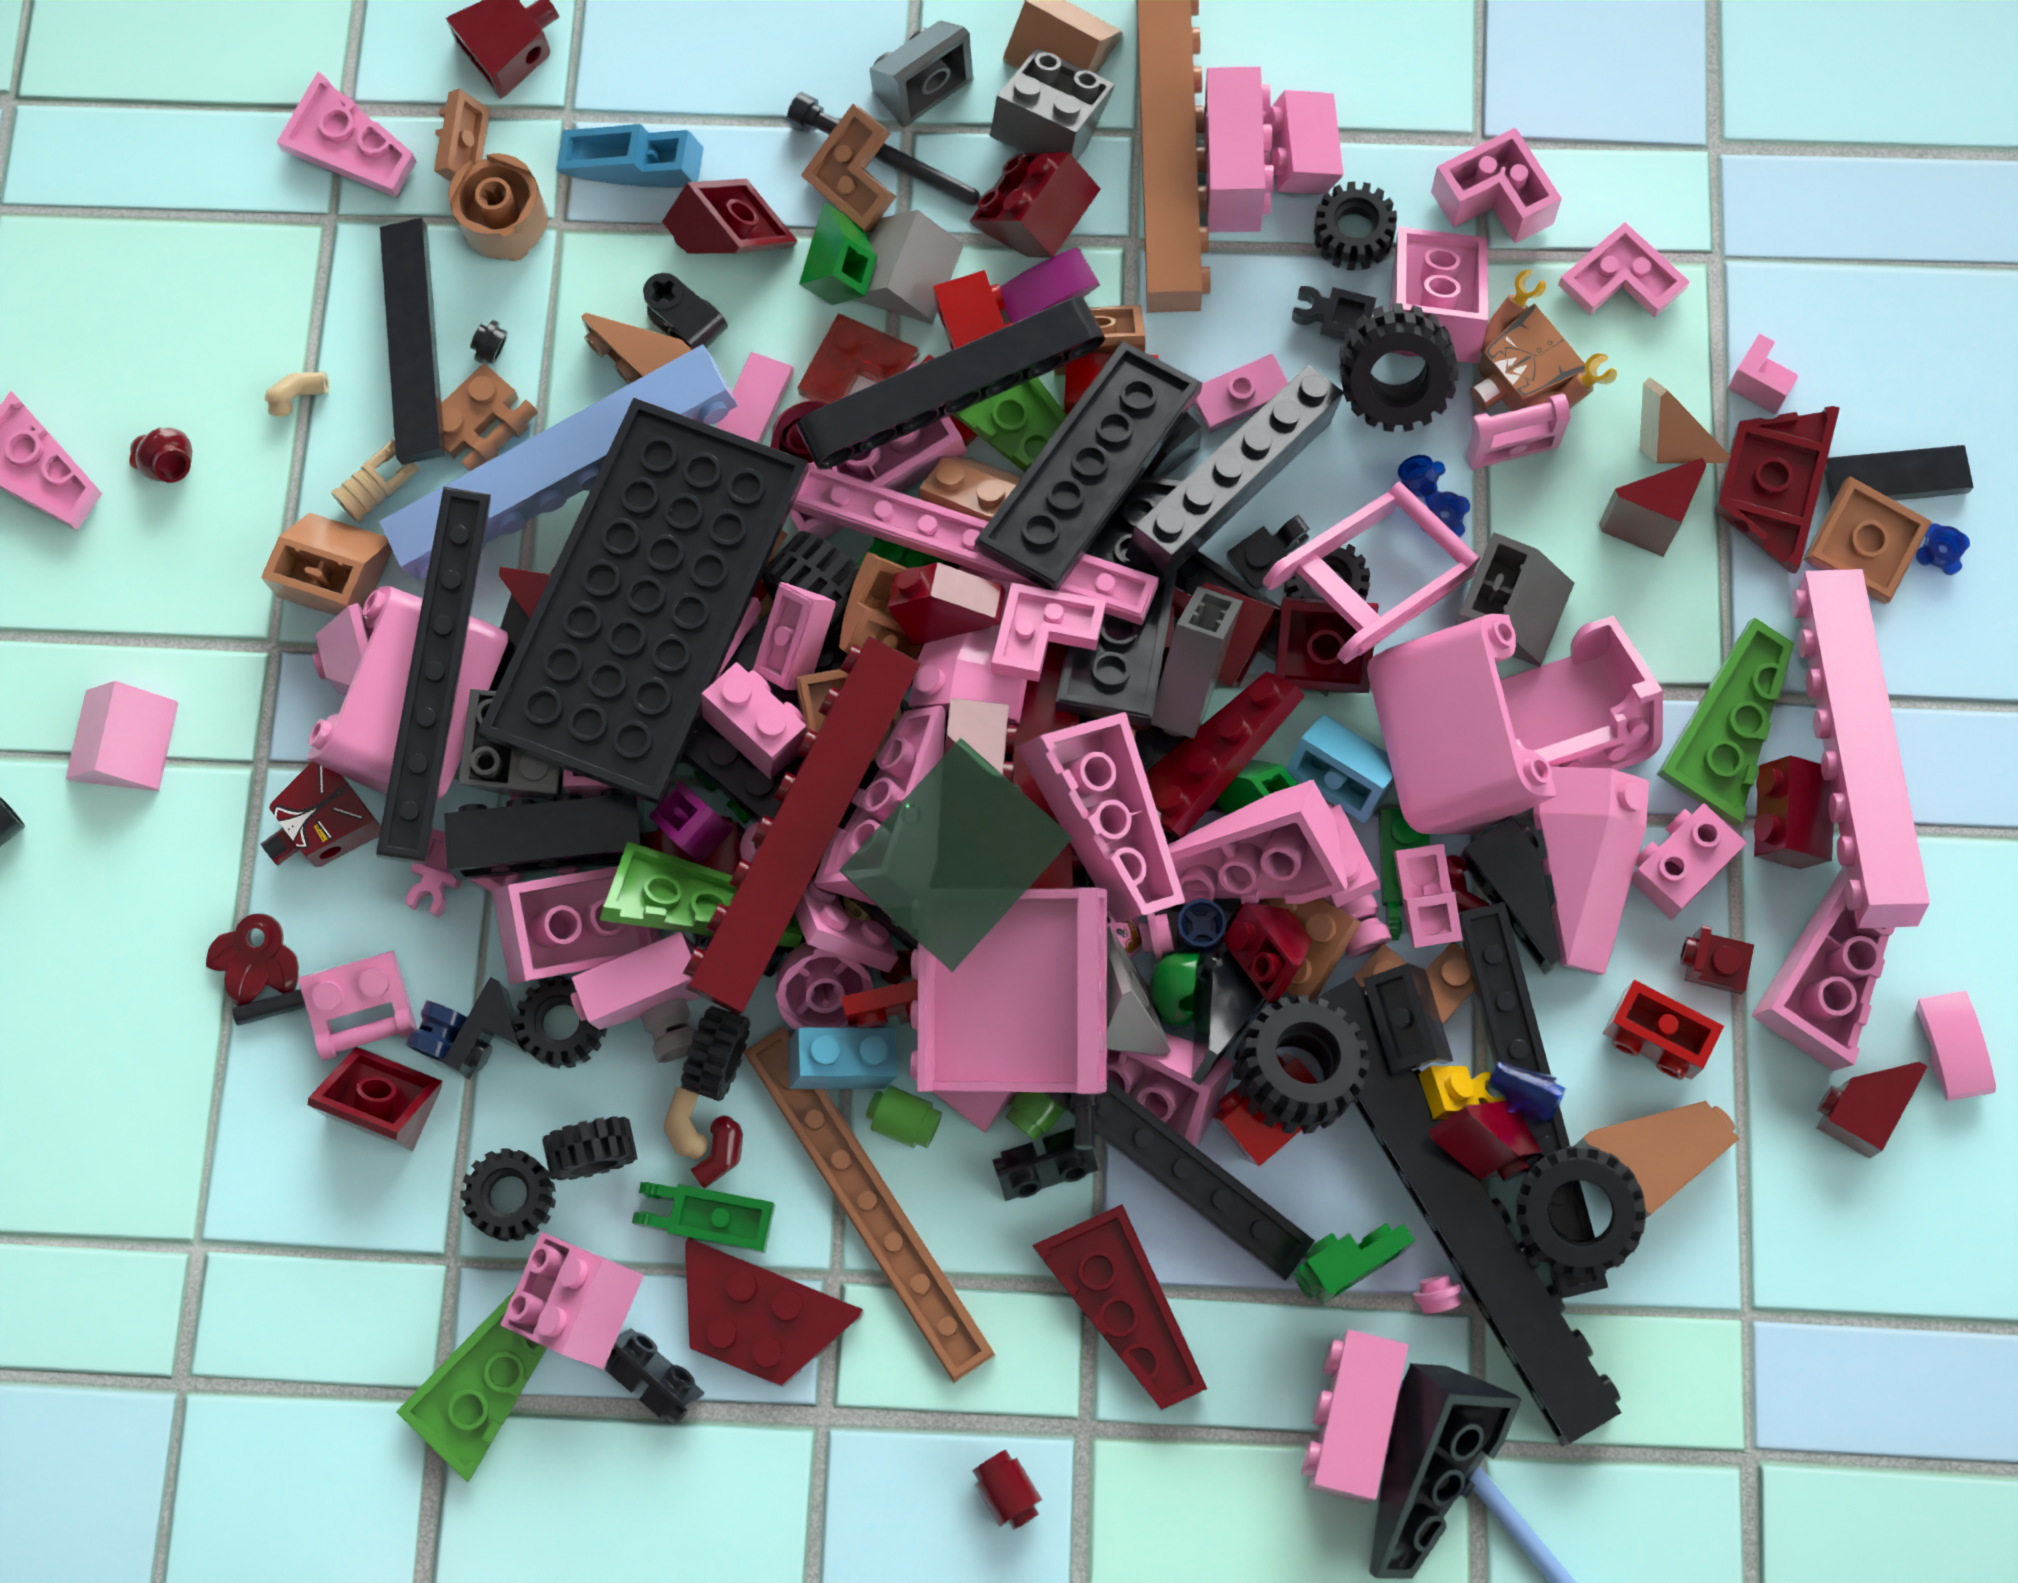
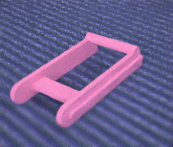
M1399 481L1386 494L1276 562L1264 577L1262 584L1268 590H1273L1299 574L1357 631L1337 654V658L1346 664L1476 575L1477 571L1474 568L1480 557ZM1397 506H1399L1458 565L1380 617L1322 558L1392 514Z

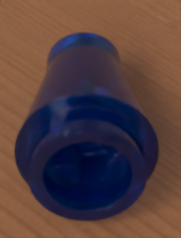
M1500 1060L1495 1067L1487 1085L1500 1093L1534 1122L1539 1118L1547 1123L1553 1118L1567 1089L1556 1083L1557 1077L1514 1066L1503 1060Z

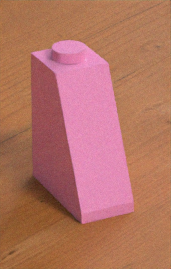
M680 931L573 976L572 980L577 992L572 993L570 996L581 1021L587 1019L590 1024L600 1030L639 1018L646 1010L666 1001L685 999L686 1002L702 998L685 989L691 977L683 974L697 946Z

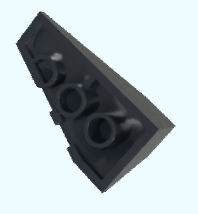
M1410 1363L1398 1393L1385 1455L1369 1573L1374 1578L1413 1579L1447 1529L1444 1517L1455 1500L1460 1495L1467 1499L1476 1486L1470 1478L1486 1455L1494 1459L1504 1445L1522 1400L1519 1396L1449 1366Z

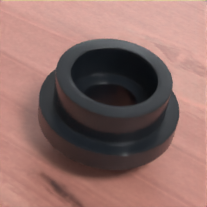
M492 320L488 326L480 324L470 344V348L476 351L475 361L482 363L485 360L494 364L498 359L508 337V331L500 328V322Z

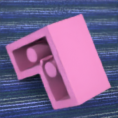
M1516 127L1438 165L1431 189V194L1453 228L1493 209L1515 244L1554 225L1562 201L1560 194Z

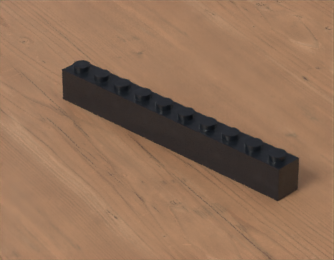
M1352 977L1310 1001L1309 1003L1315 1004L1318 998L1329 1001L1328 1009L1335 1012L1340 1007L1347 1013L1344 1018L1346 1023L1349 1025L1356 1022L1361 1031L1356 1038L1358 1041L1366 1040L1368 1052L1363 1059L1369 1061V1071L1364 1076L1365 1083L1353 1100V1103L1561 1447L1571 1444L1621 1414L1622 1412L1616 1404L1621 1401L1617 1388L1605 1373L1600 1376L1598 1375L1589 1360L1593 1356L1591 1346L1579 1329L1571 1331L1561 1314L1566 1311V1308L1558 1292L1550 1284L1546 1287L1543 1285L1534 1270L1539 1267L1537 1259L1533 1256L1534 1253L1529 1246H1525L1523 1240L1518 1243L1507 1225L1511 1224L1512 1220L1503 1203L1498 1197L1491 1199L1481 1184L1483 1180L1476 1177L1432 1140L1428 1130L1445 1119H1433L1418 1075L1421 1071L1417 1068L1414 1071L1408 1070L1399 1074L1391 1073L1365 986L1361 987L1356 978Z

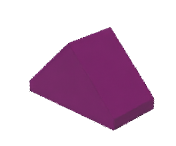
M681 781L648 816L680 848L700 864L708 858L734 829Z

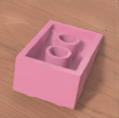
M1398 226L1389 311H1393L1392 303H1402L1404 312H1410L1412 305L1422 307L1425 317L1430 312L1439 319L1440 327L1445 325L1450 334L1457 362L1478 364L1489 320L1487 238ZM1397 350L1389 352L1401 354L1407 357L1419 356L1416 353L1406 350Z
M618 866L510 884L492 890L509 985L590 970L660 940L658 928L600 920Z

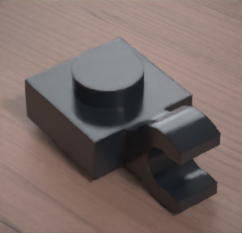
M1299 514L1287 521L1273 536L1263 526L1228 550L1226 558L1242 579L1258 591L1264 586L1262 581L1273 565L1286 557L1288 552L1299 547L1309 539L1307 532L1310 528Z

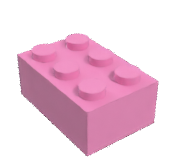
M1261 66L1207 67L1204 100L1205 180L1207 186L1206 214L1209 233L1261 232L1262 215L1271 213V193H1273L1274 186L1273 165H1269V152L1272 151V125L1266 124V112H1270L1271 91L1270 84H1262Z
M1347 1329L1339 1340L1333 1339L1332 1344H1329L1323 1374L1331 1375L1328 1391L1322 1390L1321 1394H1318L1312 1418V1424L1320 1426L1317 1442L1311 1441L1310 1444H1307L1301 1468V1474L1309 1476L1308 1489L1363 1503L1376 1500L1409 1344Z

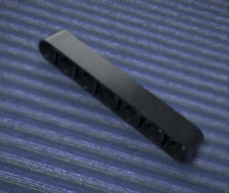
M1074 297L818 408L801 418L796 428L817 468L820 470L829 469L1080 359L1098 349L1104 343L1105 336L1084 298Z

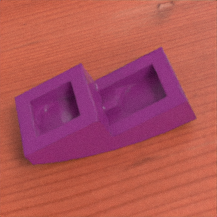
M1075 247L1026 270L1002 285L1000 290L1006 312L1012 323H1016L1071 298L1084 297L1101 284L1081 250Z

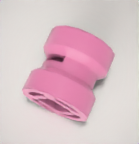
M1373 894L1364 895L1338 907L1361 921L1360 926L1345 949L1348 958L1370 953L1380 948L1383 943L1387 944L1392 940L1387 925L1381 923L1377 917L1379 907Z

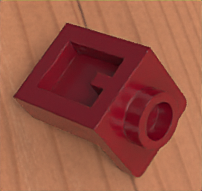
M1701 925L1693 934V937L1686 936L1680 955V964L1687 966L1684 981L1740 995L1746 991L1754 944L1711 934L1712 927Z

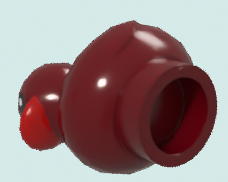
M158 427L147 435H140L132 441L129 464L132 468L138 469L142 475L153 481L178 482L187 476L191 468L193 456L191 441L179 429Z

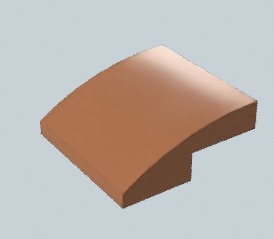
M867 552L848 599L841 630L840 649L848 653L853 644L861 648L866 639L871 636L918 660L924 644L913 646L888 608L895 574L903 572L908 568Z

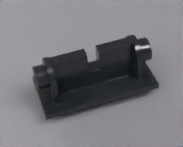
M1075 1127L1042 1138L1046 1154L1037 1156L1033 1142L1000 1151L1001 1157L992 1159L1004 1199L1008 1201L1017 1197H1031L1041 1189L1062 1182H1075L1081 1180L1089 1173L1098 1171L1094 1150L1074 1148Z
M632 1328L618 1335L607 1360L605 1371L630 1393L634 1392L641 1382L644 1381L649 1386L639 1398V1401L664 1423L669 1420L674 1425H677L687 1414L688 1409L686 1407L701 1398L705 1392L695 1384V1379L689 1371L679 1365H673L659 1353L657 1345L647 1335L635 1332Z

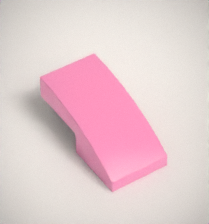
M1440 843L1393 851L1404 912L1413 948L1462 941L1455 892L1451 891L1444 844Z
M1967 990L1918 999L1916 1012L1932 1048L1929 1061L1946 1102L1995 1093L1997 1087L1989 1053Z

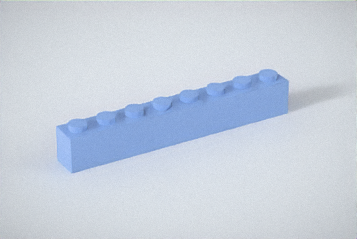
M703 344L444 485V487L491 494L483 549L486 543L501 535L513 534L521 530L528 520L541 513L556 511L566 503L567 499L583 490H591L633 397L708 425L724 419L728 411L736 408L738 404L716 361ZM443 486L379 521L399 566L417 581L427 578Z

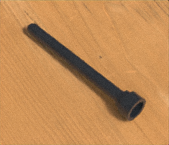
M802 91L793 99L786 116V123L802 132L807 129L812 132L818 129L828 135L831 134L840 121L824 113V107L819 105L818 99ZM886 143L882 145L874 156L875 159L969 206L977 205L981 198L977 189Z

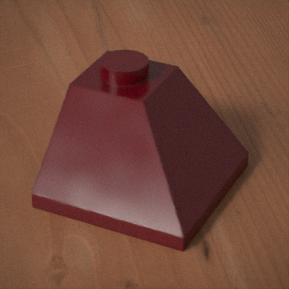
M747 178L687 182L662 220V223L673 235L675 243L685 250L687 254H735L794 248L798 242Z

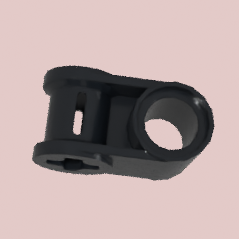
M662 272L654 274L645 282L643 296L647 304L646 309L649 320L667 336L683 340L692 350L702 344L707 349L728 328V324L722 314L708 301L695 294L676 276Z

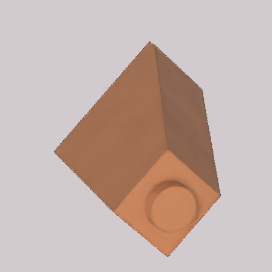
M1706 1101L1590 1131L1575 1145L1577 1147L1592 1146L1599 1148L1603 1152L1615 1155L1626 1167L1628 1166L1641 1186L1646 1207V1218H1648L1740 1138L1733 1132L1735 1124L1726 1112L1718 1106L1712 1108Z

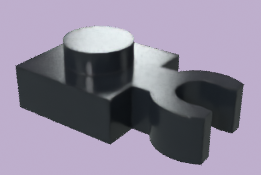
M1300 286L1297 299L1309 302L1312 307L1306 310L1294 307L1291 320L1300 325H1309L1315 321L1321 322L1320 335L1345 341L1344 336L1349 328L1357 330L1356 320L1363 314L1368 319L1372 318L1377 298L1335 287L1332 288L1330 298L1322 297L1320 292L1313 287Z

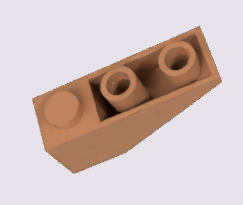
M586 312L581 316L587 334L584 336L586 343L598 356L603 357L607 354L617 363L614 365L616 372L628 385L692 350L681 339Z

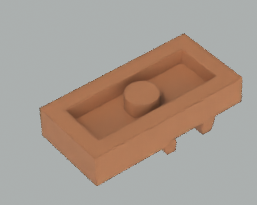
M460 88L448 92L447 104L438 113L439 116L444 118L443 128L435 131V135L439 137L434 172L450 182L455 173L464 164L471 160L473 164L482 160L490 113L489 108Z

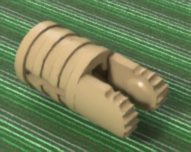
M393 439L362 464L360 470L353 473L350 479L345 480L338 489L334 488L330 492L341 508L357 523H360L364 519L363 516L370 513L385 497L389 498L420 471L415 463L405 464L387 483L375 471L381 464L388 462L396 455L395 441Z

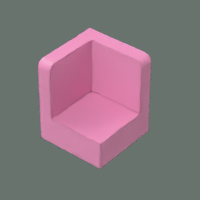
M1759 333L1737 368L1728 389L1776 415L1797 381L1798 375L1767 358L1775 341Z

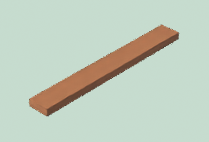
M782 1026L743 1051V1053L953 1383H956L996 1355L826 1090L789 1089L788 1040L791 1036L785 1026Z

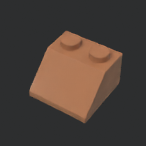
M942 457L919 487L920 499L989 522L1022 477L972 457Z

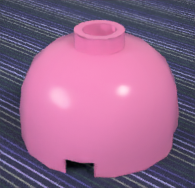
M803 942L789 952L780 964L777 972L775 995L781 1017L795 1031L798 1027L855 1028L858 1024L849 1026L841 997L872 990L873 984L867 965Z

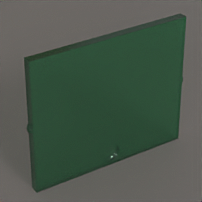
M960 738L840 868L839 872L891 918L893 925L902 927L949 971L953 972L1068 845L1073 837L1022 793L1019 785L1012 784L968 743Z

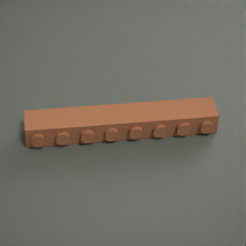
M1136 0L1147 313L1201 311L1202 294H1210V267H1201V253L1209 252L1208 226H1200L1199 213H1207V186H1198V173H1205V145H1196V133H1204L1203 106H1195V94L1202 93V66H1193V55L1201 53L1200 27H1192L1191 16H1199V0Z

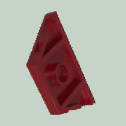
M1828 406L1822 412L1799 416L1797 412L1779 414L1774 419L1755 418L1739 421L1734 432L1729 452L1731 457L1726 463L1714 511L1791 573L1796 574L1801 566L1840 407Z
M687 1238L685 1260L689 1347L694 1351L784 1387L802 1371L803 1367L821 1355L838 1336L853 1323L856 1324L863 1316L864 1310L693 1239Z

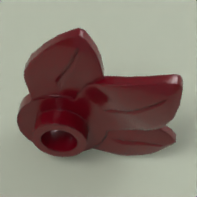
M256 913L246 916L239 922L235 931L219 935L211 943L207 952L206 967L215 971H225V990L236 1006L253 1001L265 989L266 985L283 994L295 991L299 978L298 958L283 943L284 933L280 923L268 914ZM256 928L260 929L265 937L261 946H256L251 940V933Z

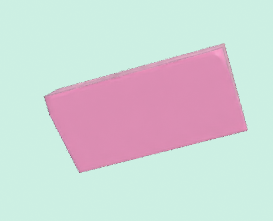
M780 582L753 671L785 690H796V677L814 674L836 602L825 596Z

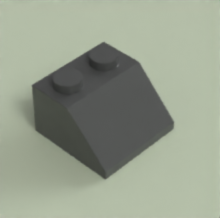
M939 20L928 28L925 27L917 30L907 43L894 52L882 54L875 61L874 65L869 68L872 91L903 128L974 80L970 32L964 26Z

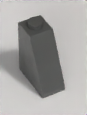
M1199 586L1197 587L1176 624L1154 703L1152 725L1161 727L1167 734L1179 737L1187 736L1194 739L1205 718L1243 601Z

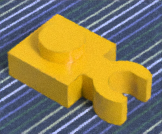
M1429 1066L1418 1074L1433 1119H1447L1465 1106L1504 1101L1503 1097H1492L1485 1089L1497 1080L1495 1074L1491 1072H1482L1471 1079L1467 1066Z

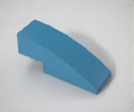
M641 124L563 130L556 170L563 175L612 184L640 187H684L687 182H698L704 147L689 130L649 133Z

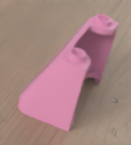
M390 586L374 590L364 604L362 613L367 617V628L373 630L339 713L329 716L326 721L320 719L314 725L308 740V744L312 747L307 757L308 760L386 796L423 598ZM470 616L437 801L448 790L462 758L470 689L489 691L508 641L506 631Z
M1488 614L1385 649L1369 660L1367 667L1368 678L1401 811L1408 825L1418 833L1474 835L1506 820L1510 816L1513 817L1557 796L1552 780L1551 767L1547 760L1535 751L1518 749L1496 666V662L1510 658L1515 652L1516 634L1509 615Z
M1614 615L1583 625L1572 639L1570 657L1500 679L1518 749L1535 751L1547 760L1550 767L1620 770L1649 759L1661 747L1663 740V690Z

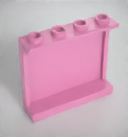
M919 888V899L913 901L911 908L912 926L915 930H918V950H913L911 957L912 977L914 980H918V1000H913L911 1005V1026L913 1030H918V1050L912 1052L910 1072L912 1080L917 1081V1092H1077V1094L1107 1092V890L1102 888L967 890Z

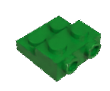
M1385 1223L1362 1238V1242L1358 1245L1350 1233L1339 1240L1334 1233H1331L1308 1248L1309 1252L1304 1255L1307 1259L1306 1262L1296 1268L1297 1272L1293 1274V1277L1306 1298L1310 1300L1316 1296L1322 1306L1404 1254L1414 1243L1415 1239L1404 1223L1394 1230H1391L1389 1225Z

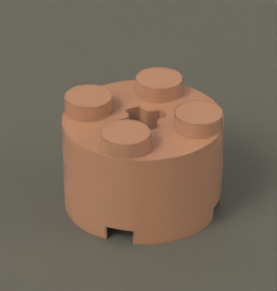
M502 153L486 155L487 159L474 164L471 160L455 173L448 191L452 214L466 243L474 251L485 257L508 259L510 261L523 259L543 236L548 220L547 207L535 177L524 162L511 155Z

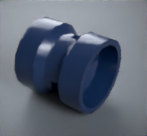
M1197 899L1190 901L1182 908L1178 916L1177 935L1179 942L1185 950H1200L1203 955H1206L1220 947L1225 935L1227 922L1221 907L1211 900Z
M426 1000L420 1013L422 1018L420 1027L411 1032L406 1046L427 1057L443 1062L467 1017L446 1006Z

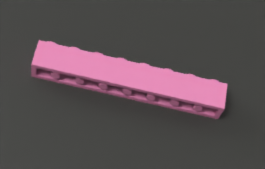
M1863 570L1805 571L1799 589L1792 592L1791 611L1794 618L1800 619L1801 630L1799 632L1798 648L1800 656L1807 658L1809 667L1806 674V692L1809 698L1815 699L1817 709L1813 718L1814 734L1817 739H1822L1824 752L1821 757L1822 777L1824 780H1830L1832 794L1829 798V815L1832 823H1838L1840 837L1837 841V858L1840 866H1846L1848 880L1845 885L1846 905L1849 910H1854L1857 928L1918 927L1930 905V899Z

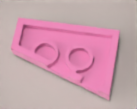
M317 71L277 140L279 148L285 153L397 198L417 163L414 154L377 121L374 122L363 113L352 99L346 94L343 95L331 85L329 79L319 71Z
M10 390L0 405V489L67 526L78 530L103 493Z

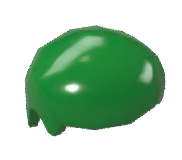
M1200 950L1171 953L1155 965L1151 974L1150 997L1162 1020L1173 1027H1186L1194 1020L1195 992L1202 985L1200 981L1196 980L1197 966H1201L1204 963V956Z

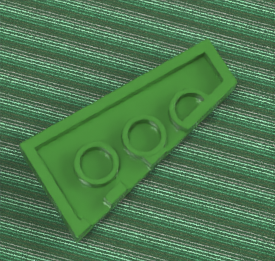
M1038 377L953 414V416L1024 473L1068 416Z
M1755 617L1747 622L1656 774L1700 804L1705 803L1714 813L1736 827L1743 824L1747 811V807H1745L1750 787L1754 786L1759 769L1756 765L1762 744L1767 741L1771 727L1769 722L1774 702L1779 699L1794 646L1792 641Z
M628 841L600 920L712 936L713 933L706 929L712 914L719 902L728 906L736 889L728 885L732 875ZM793 913L777 945L793 948L800 945L803 932L795 913Z
M515 1290L396 1411L467 1483L470 1482L548 1349L500 1325Z

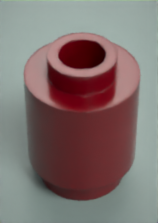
M1007 1449L997 1453L972 1470L978 1481L974 1486L999 1527L1009 1523L1013 1531L1039 1515L1035 1505L1043 1499L1019 1459H1012Z

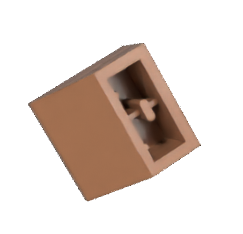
M309 512L278 537L261 579L276 597L334 616L340 614L349 605L356 603L363 610L367 598L377 588L391 555L392 548L386 536Z

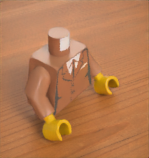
M1523 270L1517 275L1514 283L1515 290L1517 291L1516 294H1509L1487 326L1481 348L1482 356L1478 366L1479 373L1484 379L1469 389L1474 403L1483 411H1486L1500 400L1505 403L1510 411H1515L1546 403L1548 397L1562 393L1566 396L1569 408L1571 409L1593 392L1594 384L1608 385L1617 377V370L1613 368L1608 369L1601 376L1597 375L1598 366L1606 362L1609 358L1608 356L1596 353L1591 355L1586 363H1584L1535 303L1527 307L1526 302L1529 298H1538L1546 290V282L1544 280H1541L1532 292L1528 293L1525 290V281L1531 276L1532 270Z

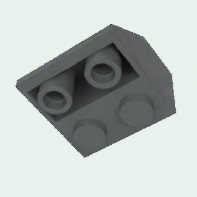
M1036 48L997 95L989 137L1024 153L1069 152L1077 161L1088 147L1112 95L1115 83L1098 76L1094 72L1067 62L1052 53Z
M1493 532L1455 625L1488 614L1509 615L1516 634V648L1512 657L1541 667L1575 583L1537 548Z
M470 689L459 785L511 797L554 801L553 798L555 796L561 795L563 768L481 738L478 730L496 691Z

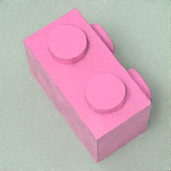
M1284 89L1274 104L1270 106V112H1266V124L1272 125V152L1269 164L1273 165L1277 192L1325 195L1327 192L1329 193L1344 175L1334 93Z
M736 662L702 693V717L771 780L797 756L796 752L806 735V721L794 705L789 702L782 704L770 693V686L760 674L753 670L748 673Z
M1705 803L1693 814L1684 809L1665 829L1671 836L1660 847L1652 841L1642 850L1637 858L1636 866L1639 868L1633 874L1631 883L1671 920L1747 844L1741 836Z

